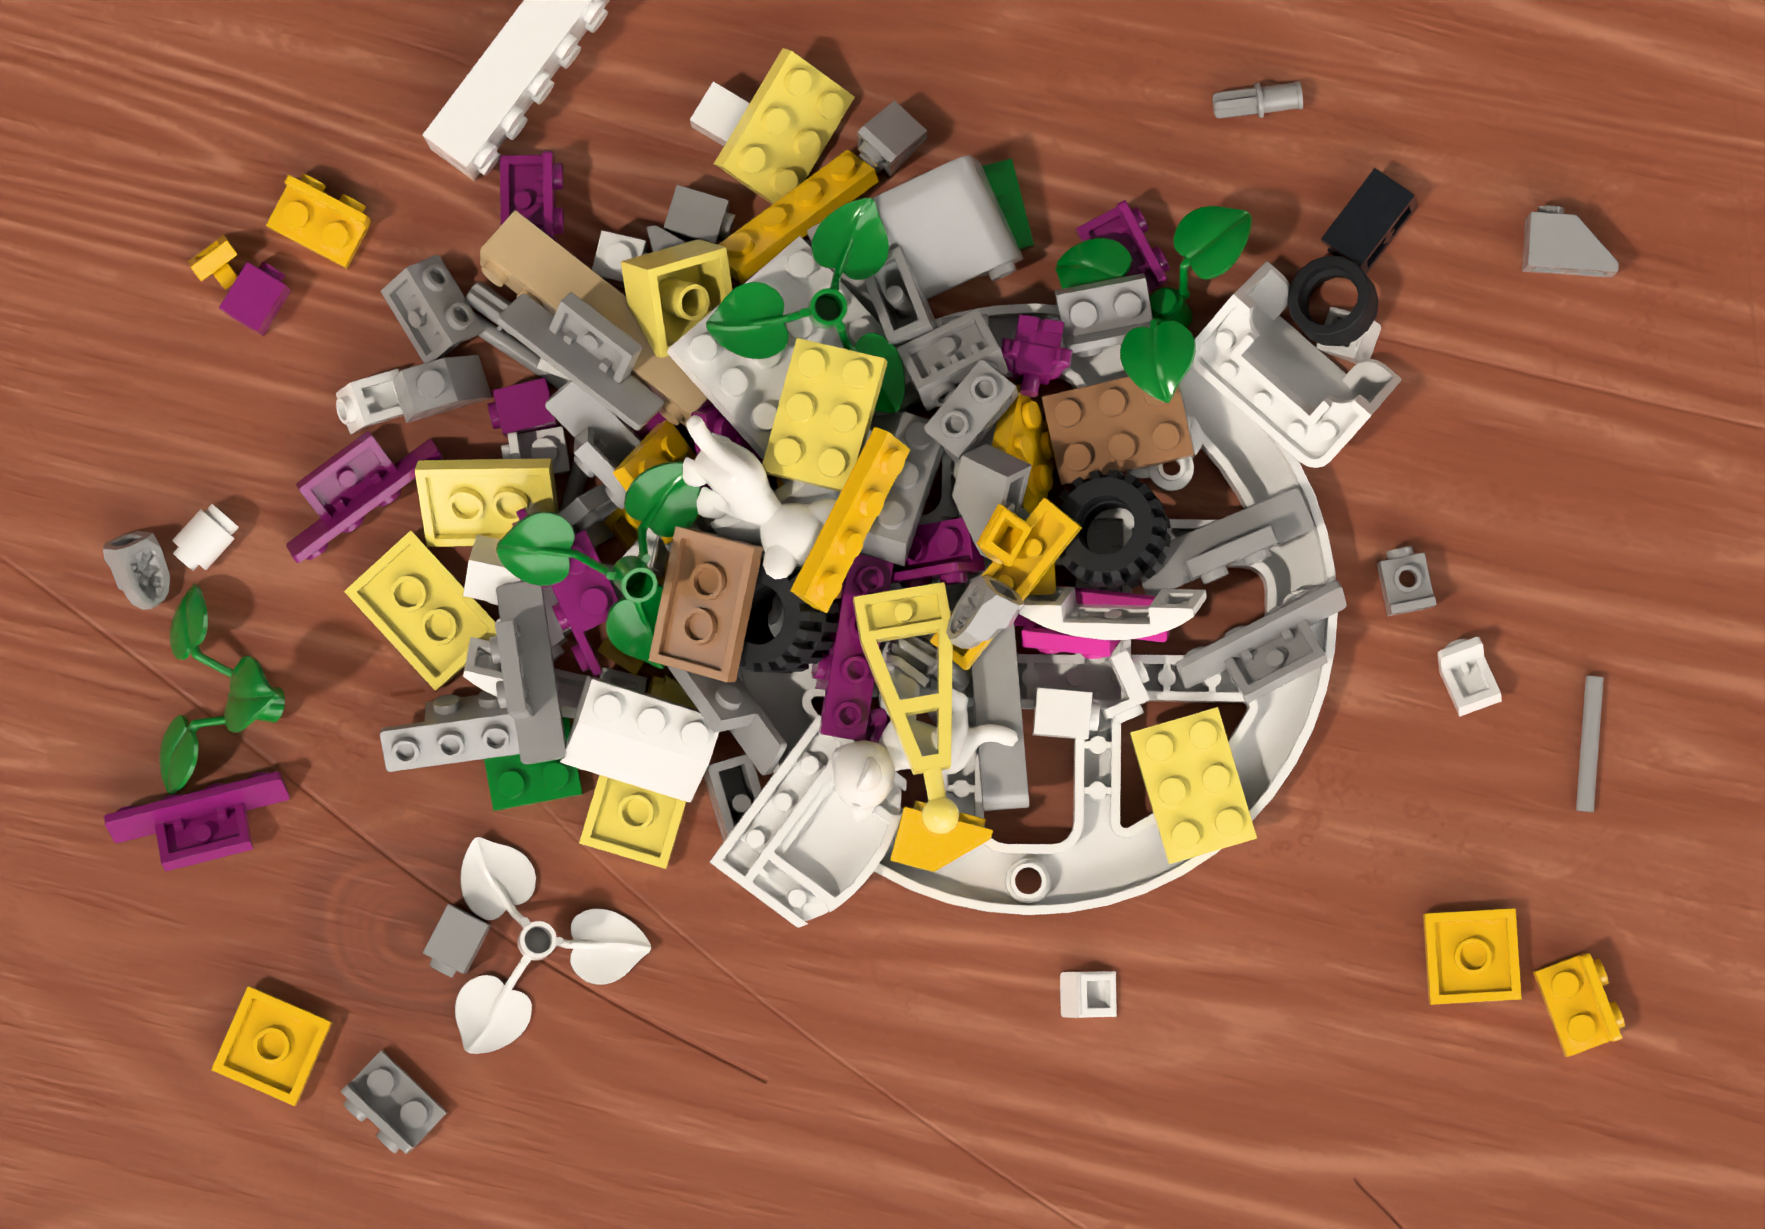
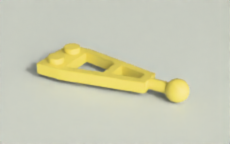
M945 582L856 596L853 598V605L861 647L913 775L922 773L924 775L928 802L922 811L923 823L933 833H948L956 827L959 821V810L956 804L946 796L942 770L950 769L952 736L953 644L946 633L951 614ZM938 633L937 694L900 700L877 643ZM937 711V754L922 756L906 716Z

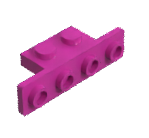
M1056 585V587H1069V586ZM1075 587L1077 604L1151 605L1156 596ZM1018 614L1014 621V625L1024 626L1022 629V647L1036 648L1045 654L1071 652L1080 653L1083 657L1089 659L1110 657L1121 641L1072 636L1044 627L1021 614ZM1169 630L1136 639L1165 642L1169 637Z

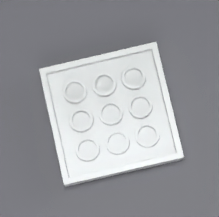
M799 236L744 284L760 282L777 290L784 301V315L801 310L802 308H808L809 301L818 291L830 288L833 272L815 262L812 248ZM840 281L839 292L843 294L847 301V312L842 322L845 324V329L852 345L854 346L863 335L868 333H876L886 338L883 327ZM718 305L667 350V354L757 454L764 459L796 338L845 348L834 327L829 329L819 328L811 322L809 317L784 323L788 331V344L777 355L766 359L741 357L722 347L706 328L707 320L719 307ZM903 365L906 386L912 380ZM780 478L784 484L789 481L788 479Z

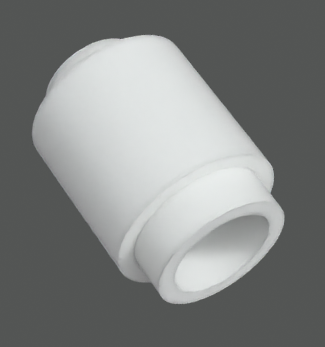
M211 504L205 511L200 509L172 540L178 546L173 554L192 571L198 565L207 570L235 539L232 535L239 527L214 504Z

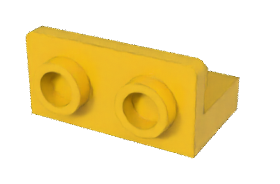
M302 173L299 180L288 175L284 181L287 187L270 216L266 227L347 269L372 223L370 218L363 213L366 206L344 194L337 200L323 193L326 185Z
M1581 953L1533 971L1565 1057L1575 1055L1609 1041L1615 1042L1622 1039L1619 1028L1625 1027L1624 1019L1615 1001L1609 1003L1603 986L1609 984V981L1599 958L1593 960L1590 953Z

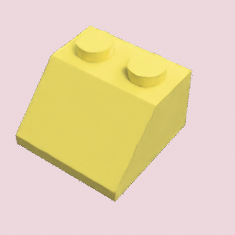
M704 240L690 241L621 261L627 305L655 355L660 358L669 356L667 350L720 305L727 294L733 290L727 248Z

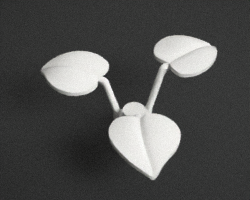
M477 837L471 842L462 863V895L469 909L484 920H494L500 917L507 909L509 914L523 928L517 942L523 957L505 985L495 976L482 975L469 980L460 990L455 1003V1018L464 1050L471 1054L488 1053L501 1049L513 1042L524 1032L531 1018L532 1004L527 995L512 989L529 962L546 958L554 950L555 946L573 949L570 963L574 972L584 981L597 985L609 984L619 980L651 950L649 940L634 923L624 916L606 909H590L575 916L571 923L573 940L557 937L554 929L548 923L542 921L530 922L514 905L525 903L534 892L536 874L532 863L520 851L481 837Z

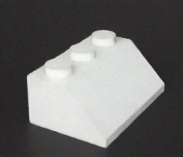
M588 675L566 742L567 756L561 759L560 762L691 803L709 765L719 732L715 733L698 709Z

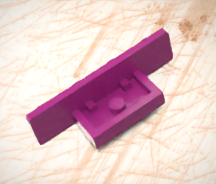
M367 431L297 482L296 486L320 516V519L286 544L296 563H300L304 559L312 560L318 557L327 549L328 542L341 532L349 533L356 529L364 521V515L376 506L382 507L393 502L400 495L401 488L413 479H416L415 468L418 460L442 459L443 455L432 439H428L404 458L393 464L372 434Z
M525 507L516 511L519 520L512 523V525L514 526L522 518L529 515ZM586 529L574 534V542L570 549L579 550L601 563ZM569 557L570 567L567 577L561 582L542 586L544 590L550 586L552 587L559 602L551 606L562 630L564 631L571 627L578 644L571 647L582 672L591 669L594 677L604 671L585 631L605 622L609 610L619 599L610 580L605 575L579 560Z
M858 555L844 579L841 598L834 599L832 602L838 603L839 613H834L833 621L839 623L837 633L831 632L829 638L833 641L830 650H821L823 659L817 664H812L811 671L812 678L817 679L815 689L825 690L819 727L821 735L855 741L865 739L875 679L861 647L853 598L889 591L894 565L892 562Z
M260 772L251 775L245 780L229 784L216 783L206 787L204 790L185 795H169L158 802L142 806H125L114 813L104 815V823L115 843L156 834L161 864L166 872L253 850L247 810L287 801L290 797L280 772Z

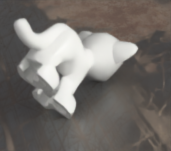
M697 415L689 417L686 427L701 451L695 461L688 457L685 458L683 462V479L689 486L698 487L708 484L712 488L711 490L705 486L702 487L696 501L698 514L713 519H720L725 514H728L734 518L760 526V538L765 552L763 566L766 574L774 579L787 578L796 567L804 565L837 500L822 499L809 505L802 503L781 504L769 485L764 466L753 453L732 442L728 437L711 433L701 417Z
M900 673L890 674L900 700L919 697L920 685L914 679ZM938 688L934 689L931 694H937ZM953 688L950 769L942 770V775L954 774L963 769L977 747L984 742L992 741L1006 746H1013L1018 741L1017 733L1002 725L987 724L974 728L968 727V712L966 711L968 698ZM879 693V696H878L879 706H880V708L884 709L885 712H886V715L889 716L888 711H887V709H886V706H885V704H884V701H883V699H882V696H881V694ZM937 711L928 712L930 719L937 725ZM917 714L906 716L921 755L937 754V727L916 720ZM891 720L878 743L862 740L845 744L835 749L831 759L837 793L843 802L849 807L854 808L853 817L856 822L868 819L875 806L886 798L892 788L896 771L911 769Z

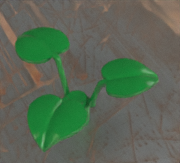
M864 198L837 208L816 229L811 247L813 259L821 267L835 270L832 275L830 288L818 291L809 301L808 308H802L801 310L783 315L784 301L777 290L765 283L749 282L736 287L727 294L716 311L707 320L706 328L715 341L728 351L744 358L766 359L777 355L788 344V331L784 323L809 317L811 322L819 328L829 329L834 327L845 349L886 359L888 363L875 411L895 413L900 409L905 391L904 369L897 349L893 344H889L885 337L876 333L863 335L853 346L847 335L845 324L842 322L847 312V301L843 294L839 292L842 273L853 280L870 278L884 266L889 252L887 233L878 214L875 201L872 198Z
M1219 206L1200 207L1188 213L1178 224L1174 234V247L1181 256L1185 257L1180 263L1179 289L1165 287L1149 295L1153 317L1150 321V328L1136 327L1130 330L1125 335L1120 349V359L1125 372L1142 391L1151 397L1165 403H1170L1178 385L1188 373L1194 361L1196 353L1195 339L1187 329L1191 324L1193 314L1190 306L1185 301L1190 296L1188 290L1189 267H1192L1198 277L1206 280L1216 278L1228 271L1238 260L1248 241L1252 225V216L1249 212ZM1095 238L1080 242L1067 250L1057 261L1055 270L1062 289L1124 277L1130 270L1133 260L1129 251L1119 242L1112 239Z
M683 462L662 463L639 474L628 487L624 501V507L628 515L633 519L642 521L638 527L639 555L625 556L618 560L613 568L603 565L579 550L570 549L574 542L573 528L561 515L548 511L532 513L516 523L497 543V556L510 573L522 581L537 586H548L563 581L569 573V557L579 560L605 575L607 579L613 580L625 598L616 601L608 612L606 619L608 638L624 654L662 669L665 665L648 661L663 586L657 585V578L647 565L651 560V556L648 554L647 530L650 528L654 534L660 537H673L676 526L690 528L698 515L696 501L700 494V486L693 487L684 482Z
M193 583L192 587L183 596L174 613L170 627L171 650L173 655L179 660H186L191 653L194 659L230 677V692L228 693L224 716L194 719L189 723L185 715H178L166 729L160 746L159 765L162 781L169 795H173L182 789L195 769L198 759V738L195 733L198 729L206 726L226 724L229 731L238 733L255 720L276 723L280 719L285 705L283 689L269 684L259 661L255 657H243L233 670L202 653L199 644L203 642L207 634L208 613L200 585Z

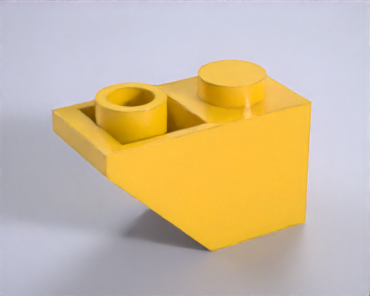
M915 801L913 809L904 807L890 861L935 872L989 841L993 830L984 828L986 819L959 813V821L953 830L945 834L933 833L927 829L922 819V811L926 803Z

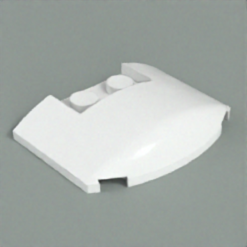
M817 715L799 738L787 757L710 860L712 865L797 928L807 925L808 923L805 921L824 915L828 911L831 912L839 907L874 872L888 850L901 818V815H899L901 810V789L906 791L907 783L905 778L895 772L892 788L886 798L875 806L868 819L856 822L853 817L854 808L849 807L843 802L837 793L831 762L836 748L855 741L821 735L819 733L820 715Z

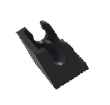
M1374 168L1322 236V243L1329 247L1327 251L1333 256H1343L1356 262L1367 274L1417 208L1415 195Z

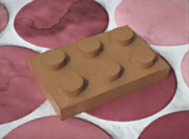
M1130 377L1042 397L1060 483L1063 487L1073 485L1072 481L1078 477H1081L1084 481L1091 479L1089 472L1099 470L1103 475H1108L1109 469L1125 473L1196 456L1180 384L1170 403H1165L1151 397L1142 391Z
M676 526L648 661L724 682H736L763 547L685 526Z

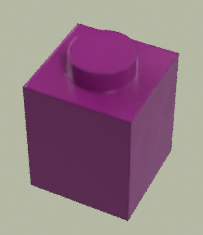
M247 262L219 309L226 315L264 336L291 290L282 283L285 275L265 262H262L259 268Z
M546 378L493 390L495 402L487 403L493 429L501 428L506 439L508 438L507 433L511 432L521 434L559 426L557 419L546 409V401L552 396Z

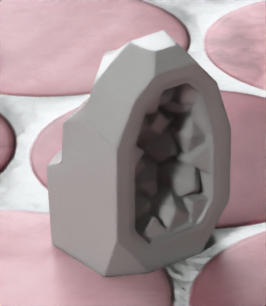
M135 531L123 534L104 544V560L112 571L118 589L123 590L131 604L142 610L153 609L160 605L169 592L170 573L162 548L154 534L151 532Z
M983 575L969 584L957 602L948 622L946 631L948 638L952 644L961 649H972L982 641L995 637L1002 629L1010 627L1025 603L1020 595L1008 585L988 575Z

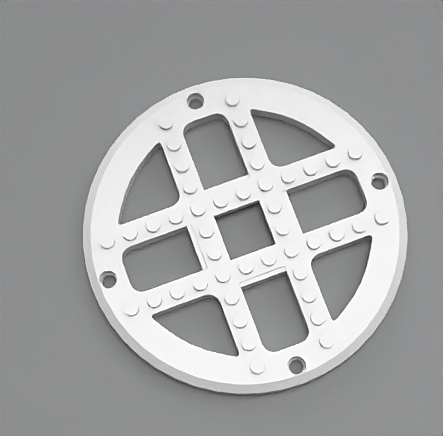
M1033 303L979 308L981 314L988 315L989 329L1000 349L1003 338L1015 339L1019 314L1038 317L1040 320L1050 319L1059 321L1057 305ZM973 310L957 312L944 317L963 316ZM942 317L935 319L937 326H942ZM1062 338L1060 347L1066 348ZM1121 345L1103 347V351L1100 354L1089 357H1079L1076 353H1073L1070 366L1058 378L1064 379L1074 389L1129 377L1121 363ZM1191 365L1190 370L1180 382L1186 415H1194L1203 433L1201 449L1220 470L1243 508H1249L1291 489L1298 488L1315 525L1312 531L1268 549L1271 556L1247 567L1243 560L1226 567L1245 568L1259 575L1265 590V616L1269 610L1276 606L1288 605L1304 597L1311 588L1321 584L1327 585L1336 580L1328 532L1315 493L1300 462L1201 376ZM1008 371L1003 376L1005 378L1013 377V373ZM912 381L905 386L902 404L895 413L904 412L921 401ZM877 411L874 413L873 416L886 415L892 413ZM945 449L942 455L940 503L934 511L921 516L919 525L958 518L957 505L952 497L955 486L953 459L946 455ZM769 475L770 487L773 491H776L778 489L776 478ZM1021 508L1019 517L1026 521L1031 513L1028 514L1025 508ZM1112 508L1097 515L1091 522L1087 532V544L1090 550L1098 554H1109L1124 547L1130 540L1134 530V517L1132 513L1126 509ZM1169 519L1171 528H1167V533L1171 536V540L1218 520ZM1060 557L1055 561V566H1064ZM1076 578L1075 587L1094 589L1088 583L1084 584ZM940 579L932 580V584L940 583ZM964 583L945 585L950 614L964 593ZM1123 585L1121 592L1131 593V588L1128 585ZM1108 587L1103 588L1105 591H1111ZM778 594L772 599V610L768 614L769 628L774 637L780 632L784 621V607ZM1338 612L1310 626L1311 631L1326 654L1328 663L1246 704L1227 669L1186 689L1176 666L1177 661L1183 659L1185 655H1131V639L1120 641L1110 657L1125 650H1128L1131 658L1140 657L1149 677V681L1143 683L1150 699L1148 702L1243 703L1246 705V712L1228 739L1251 820L1253 821L1275 796L1296 765L1314 729L1329 683L1335 653ZM1075 653V655L1017 654L1021 709L1035 708L1037 688L1093 692L1092 703H1100L1098 731L1089 730V738L1087 740L1074 739L1073 826L1071 833L1064 841L1052 845L1004 844L991 838L941 869L931 872L890 861L899 829L898 825L888 850L874 872L911 891L948 904L996 913L1021 915L1056 914L1108 906L1145 894L1183 876L1221 849L1168 864L1153 813L1128 828L1121 826V723H1118L1116 716L1106 720L1103 711L1126 701V697L1108 660L1110 657L1089 659L1083 657L1080 653ZM809 664V669L793 673L753 672L746 670V666H739L737 676L787 744L773 773H775L790 750L818 714L812 706V700L814 698H824L825 690L815 689L817 679L812 678V664ZM971 676L968 686L961 693L968 698L966 707L968 727L974 728L976 724ZM927 677L929 682L925 688L920 687L919 697L931 695V692L938 688V682L931 677ZM874 681L872 698H878L880 691L876 681ZM977 748L963 769L954 774L943 775L946 796L956 804L959 813L984 818ZM902 807L899 814L901 817L904 810ZM1023 868H1034L1041 876V886L1033 894H1024L1016 887V875Z

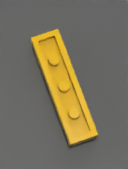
M847 149L718 244L727 248L730 276L739 283H743L799 236L805 237L810 228L821 223L837 208L852 202L878 183L875 169Z
M874 427L790 590L811 607L825 613L828 612L833 600L840 593L842 583L854 559L861 552L863 542L875 518L882 511L884 501L896 477L903 470L905 460L910 452L906 445L888 431Z
M1043 498L1025 522L1033 528L1011 567L992 562L982 574V576L988 575L1005 583L1017 592L1023 601L1082 529L1077 522L1047 498ZM935 633L930 642L937 648L938 633ZM993 638L982 641L972 649H961L953 644L952 660L962 669L969 670Z

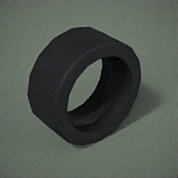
M1324 256L1310 261L1297 272L1289 287L1287 300L1292 319L1309 339L1324 346H1342L1356 341L1372 325L1377 316L1379 302L1374 283L1356 262L1343 256ZM1336 277L1352 281L1357 288L1358 299L1348 316L1342 321L1331 325H1322L1310 316L1308 309L1309 300L1316 288L1325 281Z

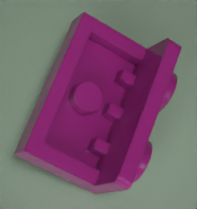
M543 151V155L500 156V218L502 225L516 210L556 242V234H564L563 207H556L555 190H563L564 176L563 163H555L552 151Z
M1126 200L1118 203L1116 208L1076 228L1075 231L1081 242L1095 238H1106L1122 244L1129 251L1133 260L1130 270L1124 277L1144 273L1148 293L1165 285L1167 277L1164 272L1170 270L1168 262L1158 246L1151 249L1143 234L1149 228L1137 206L1130 209Z

